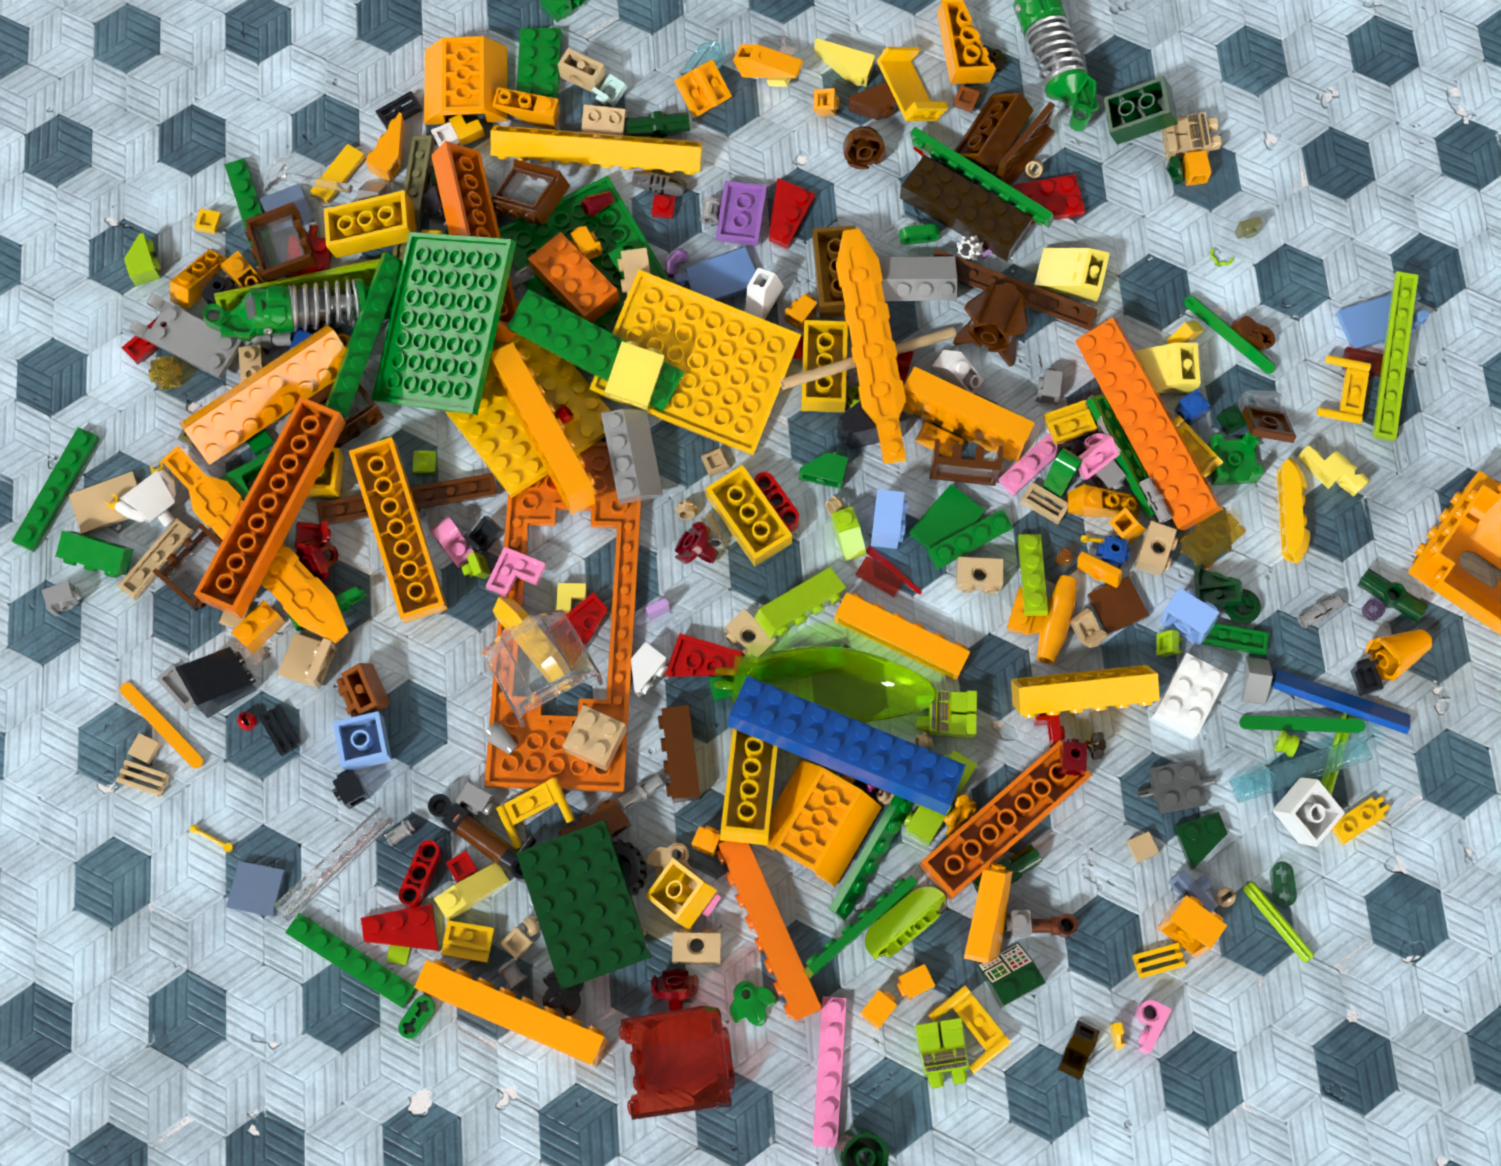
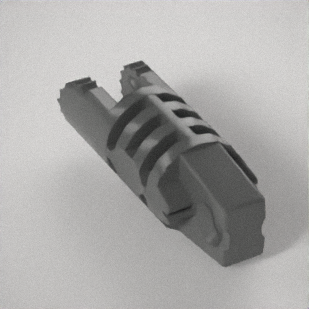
M635 171L632 176L633 186L655 193L682 196L687 188L686 181L663 174Z

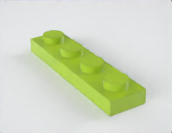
M1018 534L1024 616H1047L1048 605L1041 534Z

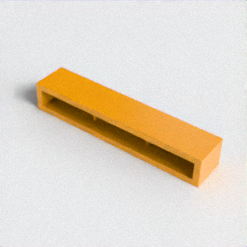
M846 592L834 616L835 623L957 681L970 654V651L963 644L949 642L944 635L937 632L933 634L925 630L926 628L919 623L914 622L912 624L898 613L891 614L877 603L870 604L856 593L851 595Z

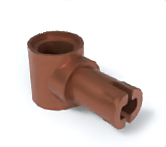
M1072 914L1051 916L1050 919L1031 918L1032 934L1051 933V935H1058L1061 938H1068L1078 929V921ZM1061 920H1067L1071 924V931L1066 932L1061 929Z

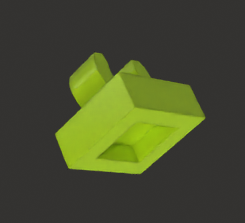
M414 451V475L436 474V451Z
M476 552L467 555L469 563L461 567L465 576L469 575L470 578L476 576L482 579L491 576L484 555Z
M1168 630L1157 634L1156 656L1164 658L1183 653V650L1179 649V642H1183V638L1179 637V631Z

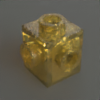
M161 356L156 360L150 361L151 369L148 370L150 380L155 382L161 391L182 386V367L180 363H176L172 356Z

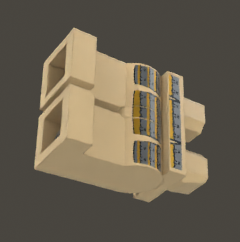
M1206 112L1199 113V115L1177 117V125L1161 130L1166 161H1169L1170 157L1175 155L1179 159H1183L1185 153L1192 150H1206L1208 156L1209 151L1217 150L1221 147L1220 135H1209V132H1216L1218 129L1217 117L1206 118Z

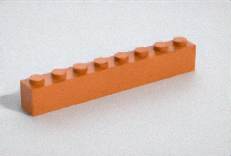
M732 841L719 843V851L716 852L720 864H726L729 872L725 873L730 886L735 885L738 891L735 898L739 907H745L748 916L744 918L749 930L754 929L756 932L755 944L759 952L764 951L766 955L765 967L768 973H773L777 980L773 985L778 996H784L787 1004L783 1005L788 1019L793 1017L794 1021L798 1022L822 1010L808 976L804 973L805 969L749 843Z

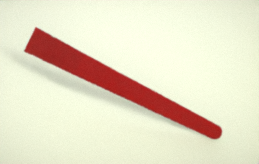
M869 546L866 549V553L882 564L917 594H922L920 589L874 548Z

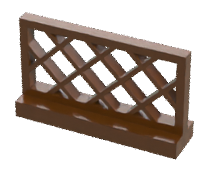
M1052 102L1047 104L1000 160L999 167L992 174L993 176L1012 187L1026 170V165L1037 157L1054 136L1055 131L1049 126L1055 104Z

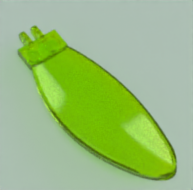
M804 646L772 652L761 657L735 655L734 668H716V673L719 675H733V683L725 681L715 682V688L732 689L733 703H735L746 677L750 676L860 722L886 720L919 712L928 707L937 696L934 685L916 671L887 658L845 647Z

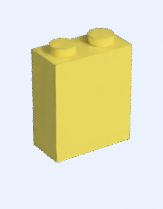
M633 341L621 342L605 389V396L647 410L664 362V355H661V351L654 348H649L648 350L640 348V345Z

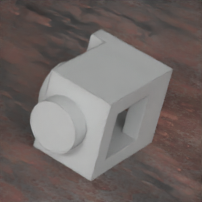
M1046 368L1044 370L1043 377H1039L1038 392L1035 402L1058 403L1063 372L1053 368Z
M69 581L42 590L47 610L55 617L59 616V611H68L75 605L80 604L79 600L82 599L79 588L77 586L74 587Z
M468 782L455 802L462 808L466 805L465 809L476 816L478 813L490 815L495 805L492 795Z
M1013 910L1006 914L1005 939L1026 938L1032 935L1030 910Z

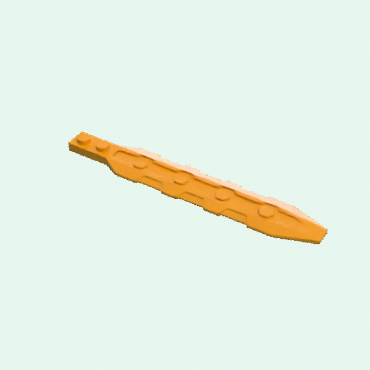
M859 228L844 230L837 257L836 270L839 286L843 292L846 324L849 325L853 362L857 368L861 406L876 424L883 464L906 461V454L899 418L906 403L903 381L900 380L898 371L897 350L895 342L892 340L889 324L890 314L888 304L885 303L881 283L883 278L879 258Z
M179 446L175 447L161 461L189 490L193 512L223 540L244 502L241 495L227 481L205 475ZM282 543L261 585L267 588L280 601L283 609L299 626L334 643L339 642L349 631L334 594L318 577L315 578L289 546L286 547Z

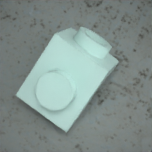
M609 74L600 89L598 90L593 87L592 91L597 95L595 99L601 104L606 105L608 103L614 107L628 86L612 74Z

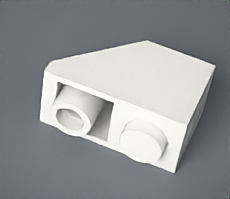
M761 268L756 270L747 286L746 313L764 320L766 319L784 288L775 273Z
M943 350L932 365L933 369L943 380L975 394L984 381L962 352Z
M647 642L631 658L634 691L638 698L643 694L647 695L653 688V681L657 676L661 678L668 668L667 658Z

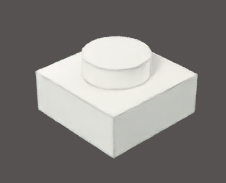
M450 122L431 130L438 147L445 141L454 144L460 143Z

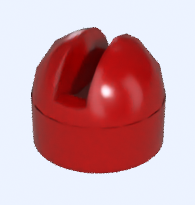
M562 404L555 411V418H560L562 424H566L574 418V414L566 405Z
M245 711L238 715L237 724L242 730L250 731L255 728L257 718L253 713ZM244 716H246L247 720L250 723L247 726L244 720L242 719Z

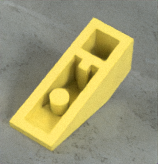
M818 38L815 39L814 53L847 82H851L856 86L867 87L874 68L875 55Z
M493 863L454 884L435 897L434 900L445 917L453 921L509 883L510 880L502 868Z

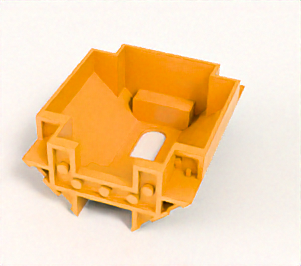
M1479 470L1461 493L1457 491L1450 500L1452 505L1449 509L1445 508L1438 518L1441 521L1438 526L1434 525L1427 533L1426 537L1429 539L1426 544L1422 542L1415 550L1414 554L1416 556L1408 573L1501 635V579L1495 588L1492 589L1465 571L1459 563L1462 553L1472 552L1501 571V482L1498 483Z

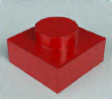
M654 194L652 217L673 219L675 196Z
M467 851L446 862L457 883L479 872Z

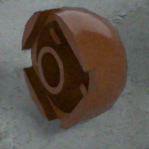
M869 126L854 128L844 139V157L849 166L853 168L868 169V165L879 164L885 156L886 150L882 136L877 130Z

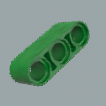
M1063 448L1054 460L1043 486L1062 497L1071 485L1083 460Z

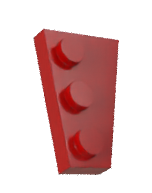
M594 592L544 632L545 636L558 650L571 670L608 612V608Z
M679 633L665 677L737 675L744 653Z
M432 904L361 918L363 940L366 943L439 952Z

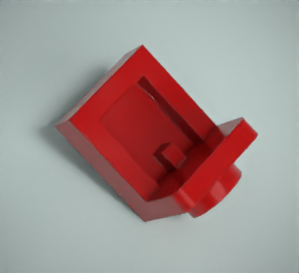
M299 521L296 523L295 545L308 540L320 547L329 542L331 530L328 529V521H323L321 524Z
M1039 713V716L1035 717L1033 721L1034 726L1047 725L1050 747H1053L1059 740L1061 742L1065 740L1064 726H1060L1059 715Z

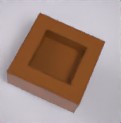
M960 85L953 102V107L972 113L980 92Z

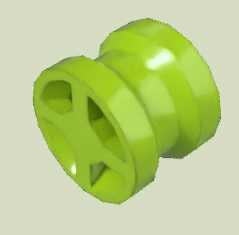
M1280 730L1273 751L1278 753L1282 751L1292 758L1297 750L1300 736H1291L1287 731Z

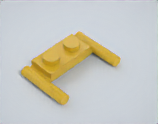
M1326 355L1325 363L1346 367L1347 369L1344 374L1339 411L1318 407L1316 415L1361 424L1371 363Z
M1180 415L1173 419L1205 477L1209 476L1216 467L1223 464V461Z
M556 777L496 808L515 849L518 850L522 842L514 825L531 818L557 803L566 823L575 820Z
M965 985L928 1015L932 1022H936L949 1010L953 1009L955 1014L962 1018L963 1024L983 1049L986 1050L985 1053L969 1065V1069L973 1074L978 1072L1011 1044L1010 1040Z

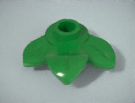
M749 981L739 982L733 991L734 1001L730 1005V1016L735 1023L746 1018L753 1025L763 1026L766 1019L765 1008L775 1005L777 1003L776 998L766 987H755ZM745 989L750 991V995L747 998L742 997V991Z

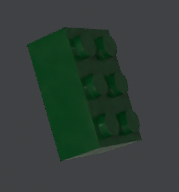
M1164 76L1103 97L1109 134L1117 145L1178 124L1172 88Z

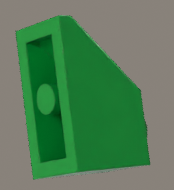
M832 452V454L825 453L800 467L799 480L842 489L848 457L838 452Z

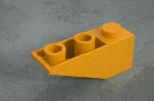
M740 44L733 59L741 76L744 78H796L803 64L801 59L759 44Z
M497 87L492 107L534 126L556 130L561 113L557 98Z
M400 112L396 118L390 121L387 131L379 137L376 147L368 153L366 158L369 171L389 182H392L399 172L403 161L405 122Z
M208 249L170 281V301L189 310L203 297L201 293L214 275L219 273L221 270L220 265L227 257Z
M236 251L220 265L222 270L235 282L238 288L265 283L239 251Z
M1085 484L1068 492V513L1084 517L1114 518L1126 507L1136 518L1139 517L1138 499L1134 495Z

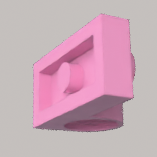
M1097 433L1085 440L1084 443L1087 450L1078 456L1083 460L1078 469L1081 478L1089 479L1118 456L1112 436Z
M449 517L430 529L433 537L457 568L468 561L467 555L474 551L467 545L466 540Z
M1147 1000L1136 1008L1137 1020L1148 1027L1147 1030H1142L1137 1040L1140 1043L1139 1051L1145 1054L1151 1053L1168 1019L1171 1008L1154 1000ZM1146 1006L1154 1010L1153 1019H1148L1144 1015V1008Z

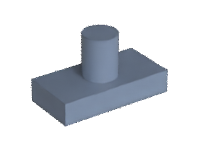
M1183 869L1168 882L1182 898L1187 895L1188 897L1193 896L1203 903L1202 907L1209 912L1216 907L1205 894L1212 887V882L1207 876L1202 875L1194 882Z

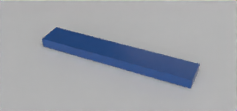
M1276 669L1274 673L1272 687L1274 689L1407 734L1410 730V714Z

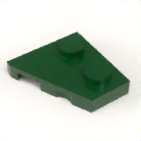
M1194 566L1195 595L1199 600L1204 603L1209 602L1215 607L1243 604L1241 580Z
M1219 812L1173 827L1190 870L1194 869L1228 834Z

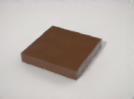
M1248 406L1244 407L1242 414L1251 436L1294 443L1296 434L1286 413Z
M1129 576L1121 579L1118 588L1107 585L1087 595L1107 635L1149 617Z

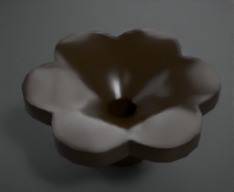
M987 49L989 53L988 58L994 64L995 71H1001L1006 63V57L1002 55L999 49Z
M1102 732L1093 733L1091 741H1085L1087 743V750L1091 752L1093 760L1102 759L1106 748L1104 734Z

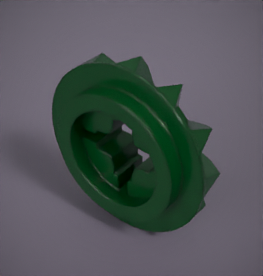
M1243 589L1244 606L1249 609H1245L1241 614L1240 608L1235 605L1225 606V614L1230 617L1231 621L1238 622L1239 624H1250L1259 616L1261 603L1256 594L1250 590Z

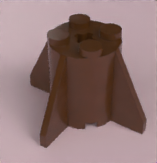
M1009 282L1004 283V285H991L968 301L964 310L971 319L956 335L953 344L956 346L974 343L979 348L983 345L989 348V352H998L1009 367L1013 366L1016 358L1017 334L1026 333L1028 328L1025 309L1027 301L1016 290V286Z

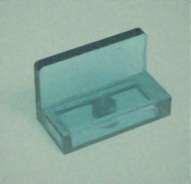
M716 42L702 43L680 70L679 74L682 76L711 59L714 60L719 69L728 57Z

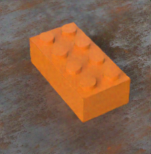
M561 232L528 258L529 265L533 269L534 274L572 313L591 323L595 322L619 302L618 290Z

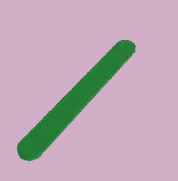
M1192 295L1185 298L1184 304L1190 311L1267 374L1275 371L1276 365L1272 360Z
M1245 715L1239 720L1240 727L1245 730L1362 733L1366 727L1365 722L1361 719Z

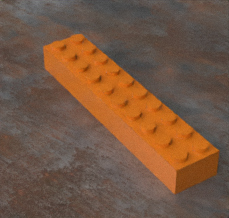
M445 141L431 157L449 235L500 238L480 151ZM510 275L494 340L508 343L517 335L507 329V325L517 309Z
M1112 317L1076 339L1077 346L1150 478H1153L1160 494L1164 495V501L1173 515L1172 519L1177 528L1185 531L1223 510L1120 323Z
M303 397L299 398L194 592V595L201 602L240 619L244 617L346 424L340 412Z

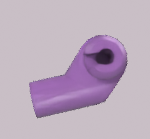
M682 248L676 249L666 260V274L668 278H674L677 264L688 259V252L683 251Z

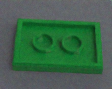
M950 484L909 531L908 535L926 549H929L977 523L985 514V510Z

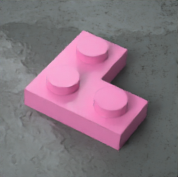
M504 547L485 587L487 590L508 597L516 578L538 585L546 568V563Z

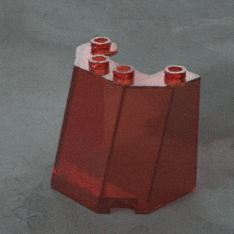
M697 1006L621 1019L619 1035L626 1044L632 1045L630 1060L635 1069L633 1086L637 1090V1094H633L627 1103L628 1113L631 1115L632 1120L723 1109L732 1106L730 1089L735 1088V1076L730 1036L727 1027L722 1026L719 1008Z

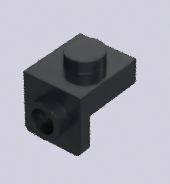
M484 516L473 531L465 533L463 537L468 541L467 545L474 551H488L503 530L489 516Z
M1369 658L1356 662V666L1350 670L1359 696L1384 689L1376 668L1379 664L1378 659L1372 661Z

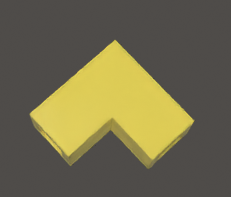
M558 583L557 613L567 614L572 610V601H583L587 598V585L583 583Z

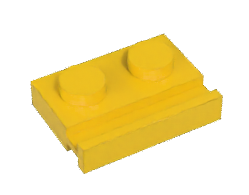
M1085 400L1043 415L1054 445L1093 433L1097 430Z
M447 920L440 955L489 963L495 928Z

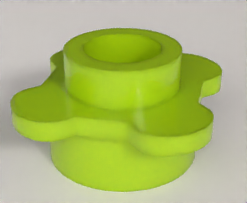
M859 386L846 389V395H848L847 406L853 407L861 401L858 390Z

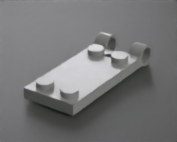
M151 293L146 304L161 312L151 329L134 320L128 330L139 338L221 380L238 354V347H242L244 343L236 337L221 338V332L209 328L205 321Z

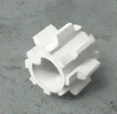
M969 235L963 236V240L957 243V255H961V258L965 260L971 259L972 262L978 260V256L984 253L982 249L984 243L979 241L977 235L971 236V238Z

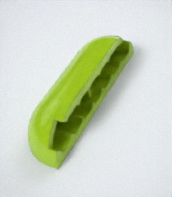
M921 887L908 894L868 929L865 935V947L873 958L878 959V957L885 955L890 958L898 953L941 915L938 911L942 903L946 902L945 894L934 887Z

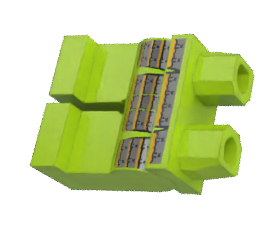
M930 690L929 694L916 696V709H928V716H916L915 730L927 732L928 736L974 739L976 735L977 691L950 692Z
M962 1018L940 1021L938 1025L937 1022L915 1025L914 1027L924 1077L927 1076L931 1089L944 1087L942 1076L944 1073L951 1072L953 1085L967 1083L966 1070L969 1068L963 1036ZM938 1032H940V1038H941L942 1047H941V1045H940V1039H939V1034H938Z

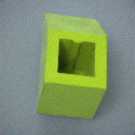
M144 233L138 235L124 258L129 277L135 286L161 279L158 271L161 270V265L158 258H154L153 252L156 251L154 243L151 239L148 240Z

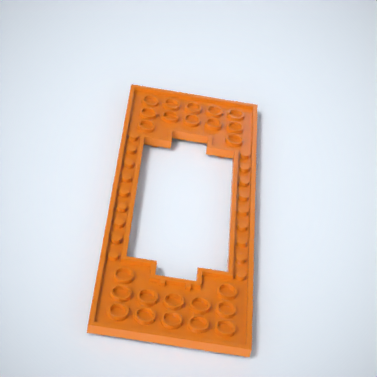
M596 442L580 453L585 464L583 468L586 473L590 472L595 482L593 486L597 492L594 495L595 504L581 511H591V528L617 529L606 700L579 699L578 715L583 705L625 723L627 732L607 771L566 753L563 744L578 715H542V697L516 696L520 647L498 621L489 727L495 721L499 724L502 723L518 746L508 755L505 751L488 742L485 788L533 789L556 777L562 791L624 793L642 500L619 504L607 442ZM549 474L513 498L508 494L504 547L527 555L529 526L556 527L557 510H568L558 490L551 488L553 481ZM516 578L508 597L512 598L523 608L525 581Z

